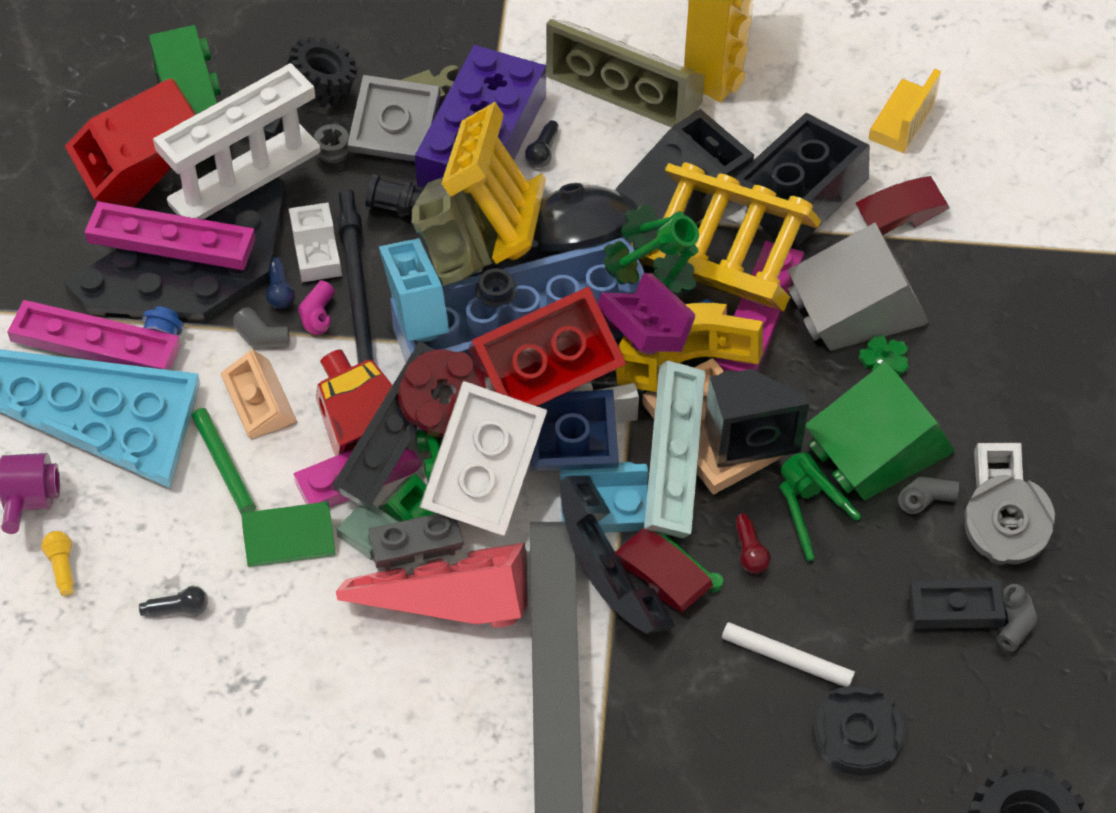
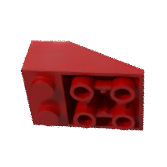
M169 78L91 118L65 145V148L95 200L134 208L171 169L170 165L155 150L153 138L196 114L176 81Z

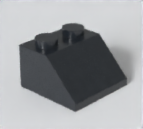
M754 369L743 371L730 370L719 375L710 376L704 427L717 468L801 453L809 409L807 396Z

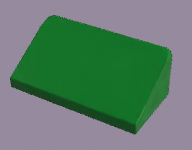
M328 502L245 512L241 515L248 567L336 555Z

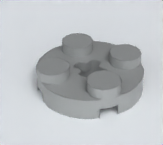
M1001 475L985 481L975 490L964 511V526L967 537L973 547L981 555L987 557L991 563L995 565L1020 564L1033 559L1045 548L1053 532L1055 512L1050 498L1039 485L1029 480L1025 482L1021 479H1014V476ZM1006 509L1010 515L1017 513L1021 519L1016 523L1017 529L1010 530L1008 527L1003 528L999 524L1002 518L1000 511Z

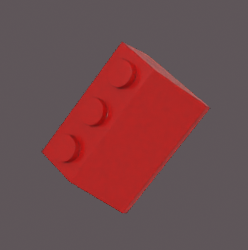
M589 286L473 339L468 347L476 366L484 377L488 390L534 406L546 403L626 365L623 355Z

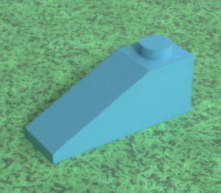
M420 239L379 246L380 256L400 325L407 341L427 342L434 340L438 335L450 333L443 288Z

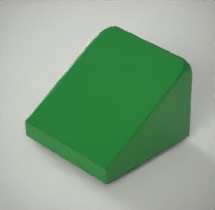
M416 474L404 479L378 506L380 510L398 522L436 514L419 508L427 485Z

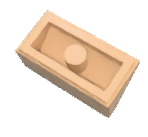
M252 349L220 373L249 438L253 439L297 422L271 362L263 355Z

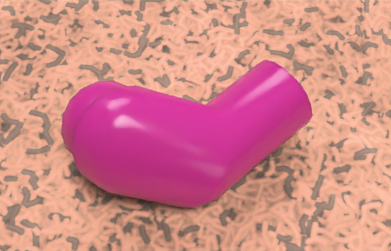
M319 281L298 308L303 327L314 335L324 334L331 324L330 315L327 316L324 307L335 295V290L326 281Z

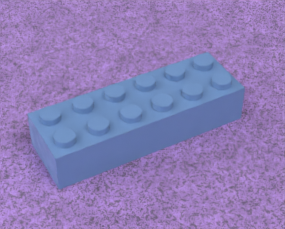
M619 238L592 247L504 268L503 270L507 271L516 283V288L514 289L516 297L509 305H503L498 308L487 307L482 303V299L476 297L475 287L479 283L481 275L466 278L442 286L450 333L438 335L434 340L423 343L434 350L445 349L453 352H464L473 360L468 349L473 339L588 286L597 304L602 292L635 294L644 271L639 260H637L638 266L636 269L639 273V281L633 285L629 283L621 285L608 273L604 266V259L607 257L604 251L606 245L622 241L626 244L630 253L634 251L631 242L626 241L624 238ZM390 298L393 330L406 363L419 341H407L400 325L393 298ZM603 314L614 339L624 337L620 330L610 325V320Z

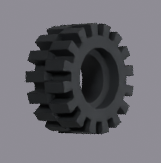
M308 37L307 42L302 38L298 40L297 44L294 43L285 66L291 63L314 86L315 98L306 104L313 106L314 101H317L319 107L326 108L327 103L331 107H335L338 105V102L342 104L346 97H348L358 71V66H355L356 60L354 57L348 58L350 52L346 48L341 51L338 49L340 44L333 42L331 46L327 44L326 38H320V41L316 42L315 37Z

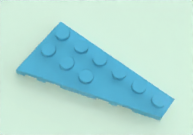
M0 349L1 413L171 489L200 386L198 373Z

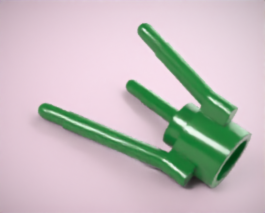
M804 452L792 456L783 464L781 474L786 481L779 488L787 499L805 557L808 561H813L815 556L796 495L810 498L823 490L829 498L854 520H859L861 515L826 478L810 454Z

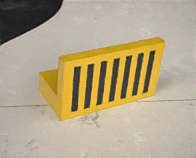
M934 68L924 86L902 78L870 128L868 139L904 154L935 104L941 71Z

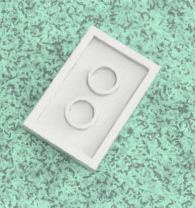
M463 381L419 508L505 536L547 410Z

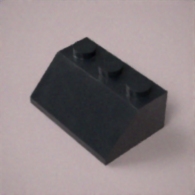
M806 112L734 178L741 183L740 186L752 189L754 185H760L776 193V197L784 200H789L790 196H795L808 201L813 205L812 210L821 219V225L869 180L870 145ZM764 212L760 226L765 232L777 238L785 218ZM801 224L792 246L797 248L817 228Z

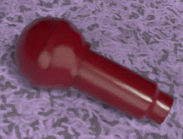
M740 514L736 517V529L742 545L740 563L745 571L759 574L768 568L771 559L770 553L758 541L753 522L749 520L748 515Z

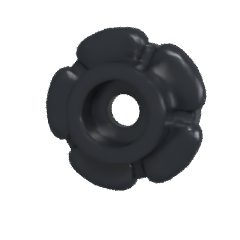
M497 268L490 269L480 276L479 283L475 287V294L478 299H482V303L485 306L498 308L513 302L516 297V291H514L516 283L507 271Z

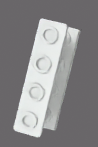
M291 63L153 138L155 150L181 177L183 188L167 197L168 205L177 215L203 220L320 153L319 143L299 124L297 112L298 107L315 98L314 86ZM282 117L284 132L265 141L263 127ZM248 136L250 151L232 160L230 145ZM214 155L217 169L198 179L195 165Z

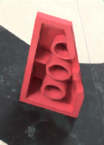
M525 543L467 552L468 558L451 565L443 561L442 558L427 561V564L416 567L414 573L406 574L405 568H394L345 579L336 590L337 600L472 624L490 623L491 627L494 628L510 626L522 617L528 606Z

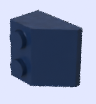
M613 390L569 391L537 406L547 410L530 460L531 471L619 468Z

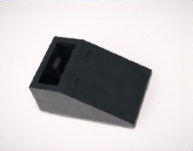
M699 109L671 127L615 190L633 199L637 209L645 204L652 206L655 211V217L662 219L678 185L665 172L668 163L679 167L684 162L690 163L704 170L705 175L717 178L718 174H725L734 178L754 160V154L703 110ZM693 189L683 214L697 223L704 218L713 195Z

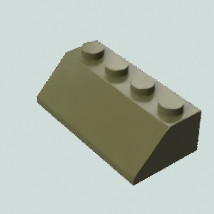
M549 19L546 23L547 78L669 127H673L696 112L703 102L705 75L569 21Z

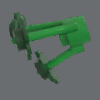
M646 204L640 206L637 210L627 211L625 215L627 223L622 226L621 233L626 241L633 242L635 251L630 253L628 247L622 241L606 245L604 251L607 257L604 259V266L608 273L621 285L626 283L636 284L639 281V273L636 269L638 266L637 260L655 249H659L666 255L664 258L658 257L654 260L653 267L655 271L653 275L675 295L679 294L681 290L684 292L692 291L696 286V280L692 276L695 269L692 264L688 263V260L698 253V248L695 244L699 238V230L696 223L681 211H677L670 217L662 219L655 217L653 207Z

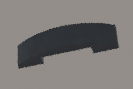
M566 476L560 481L565 525L575 554L592 585L614 611L641 631L649 634L669 631L676 625L655 589L636 590L598 522L611 512L591 477Z

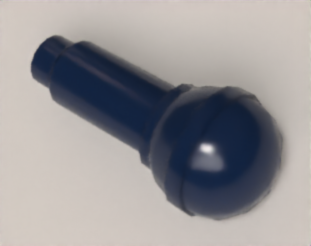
M274 257L270 264V285L266 292V299L270 306L275 309H285L293 303L295 292L286 281L285 268L283 263H281V259Z

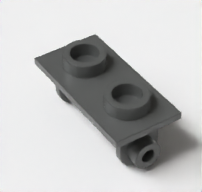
M440 514L368 529L376 568L385 567V570H390V567L415 562L414 556L421 554L424 560L448 554L453 556L455 555V550L462 549V545H464L458 521Z

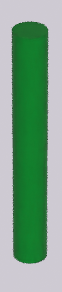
M206 408L195 410L192 413V419L240 514L255 511L256 505Z

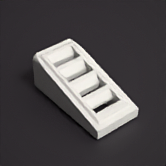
M977 443L974 450L977 488L989 480L988 478L1001 475L1014 476V479L1023 480L1021 443ZM988 463H1009V469H988ZM1015 513L1014 517H1002L999 524L1003 528L1017 529L1016 523L1021 518Z

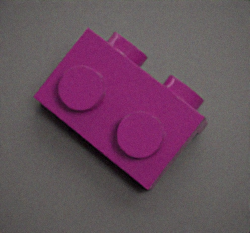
M650 273L642 275L635 294L602 292L598 301V306L601 312L610 320V325L620 330L632 342V346L636 350L645 354H655L656 351L682 352L695 320V313Z

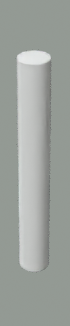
M730 622L727 623L723 631V640L840 686L848 687L852 684L855 671Z

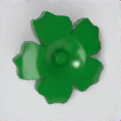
M882 334L879 336L873 335L872 340L867 344V349H860L859 361L866 369L872 368V372L887 361L898 375H903L909 368L907 364L908 358L905 357L908 347L904 341L898 342L893 339L887 345V341Z

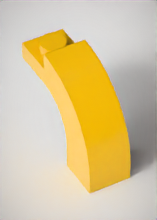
M685 304L695 313V320L682 352L656 351L655 354H645L636 350L632 346V342L624 335L618 347L626 365L616 369L617 385L635 383L636 389L657 392L659 365L667 360L679 364L692 358L717 357L759 364L763 355V321L728 316L727 304Z

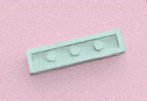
M668 360L659 365L644 529L685 538L691 535L705 371Z

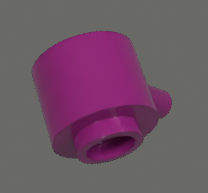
M48 453L1 456L0 499L4 510L1 529L7 534H15L20 528L22 511L51 509L53 498H59L60 496L59 467L57 463H51Z

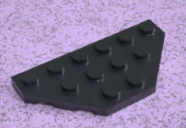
M277 177L203 219L254 228L256 239L244 270L117 248L64 281L66 292L88 315L106 318L107 313L129 314L130 319L142 320L145 311L154 310L155 307L160 306L175 311L179 317L187 318L188 323L205 324L270 281V264L274 249L277 246L281 224L280 214L286 195L285 182Z

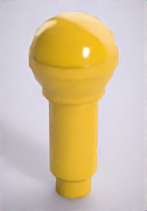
M52 531L43 538L41 550L52 564L56 587L59 589L60 595L68 596L74 592V580L69 562L73 544L67 533Z

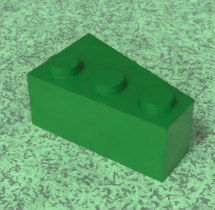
M195 25L149 35L156 76L159 77L160 83L169 78L174 79L196 115L217 104L215 96L221 95L216 72L208 73L205 63L211 60L206 37L199 39Z

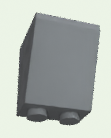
M876 223L788 269L794 283L788 290L799 309L806 307L809 316L803 319L814 341L822 338L830 351L872 340L873 335L879 336L882 334L883 336H888L929 323L899 262Z

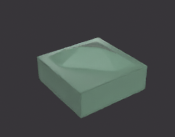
M373 504L369 510L359 505L336 528L337 536L369 559H372L373 548L368 529L397 523L398 521Z

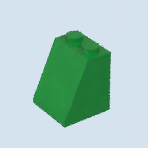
M887 361L807 422L805 426L814 437L807 443L823 463L831 458L838 467L832 475L847 494L855 489L864 501L948 457L955 451L938 422Z

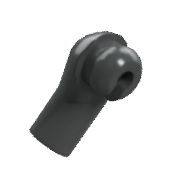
M249 307L240 309L234 315L233 324L235 330L249 346L254 348L289 347L290 336L288 326L267 327L257 315L258 313Z
M918 477L900 492L898 498L899 505L905 512L916 514L925 509L934 500L956 503L959 481Z
M1019 584L1008 585L1002 592L1008 624L997 636V642L1002 648L1010 652H1014L1037 623V614L1031 596Z

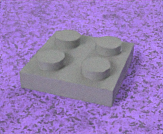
M363 75L347 144L349 152L415 162V154L436 116L441 94L440 87Z

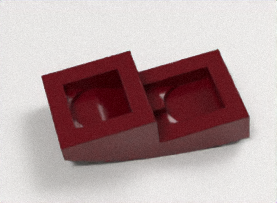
M931 176L920 177L890 186L855 203L867 226L876 223L882 235L911 221L915 228L950 209Z
M641 529L615 551L624 569L648 582L649 588H654L663 602L680 612L685 611L713 586L711 578L699 566L654 531Z

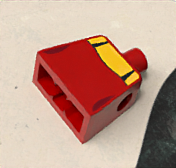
M342 349L332 351L320 360L328 378L318 383L316 390V401L335 456L355 448L392 387V383L373 360H366L352 367Z

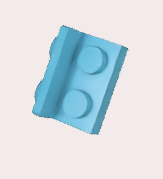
M620 462L619 468L560 470V481L566 476L591 477L611 512L598 522L604 533L640 531L644 528L648 492L647 464ZM561 502L562 521H565V520H564L563 511H562V502Z

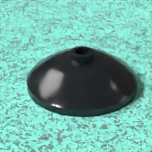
M566 184L560 187L559 190L542 198L533 240L538 242L537 250L542 251L578 250L605 243L622 235V226L627 223L625 215L629 210H637V205L633 199L617 190L598 185Z

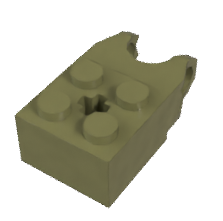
M442 177L428 182L412 208V223L416 233H420L429 249L433 268L441 285L445 286L471 275L481 273L484 266L492 264V255L498 234L472 195L461 191L450 197L441 184Z

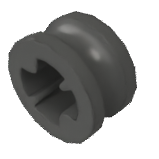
M328 124L320 127L314 134V139L320 145V153L317 154V157L321 161L338 163L348 157L350 153L347 146L349 134L345 128L336 124Z

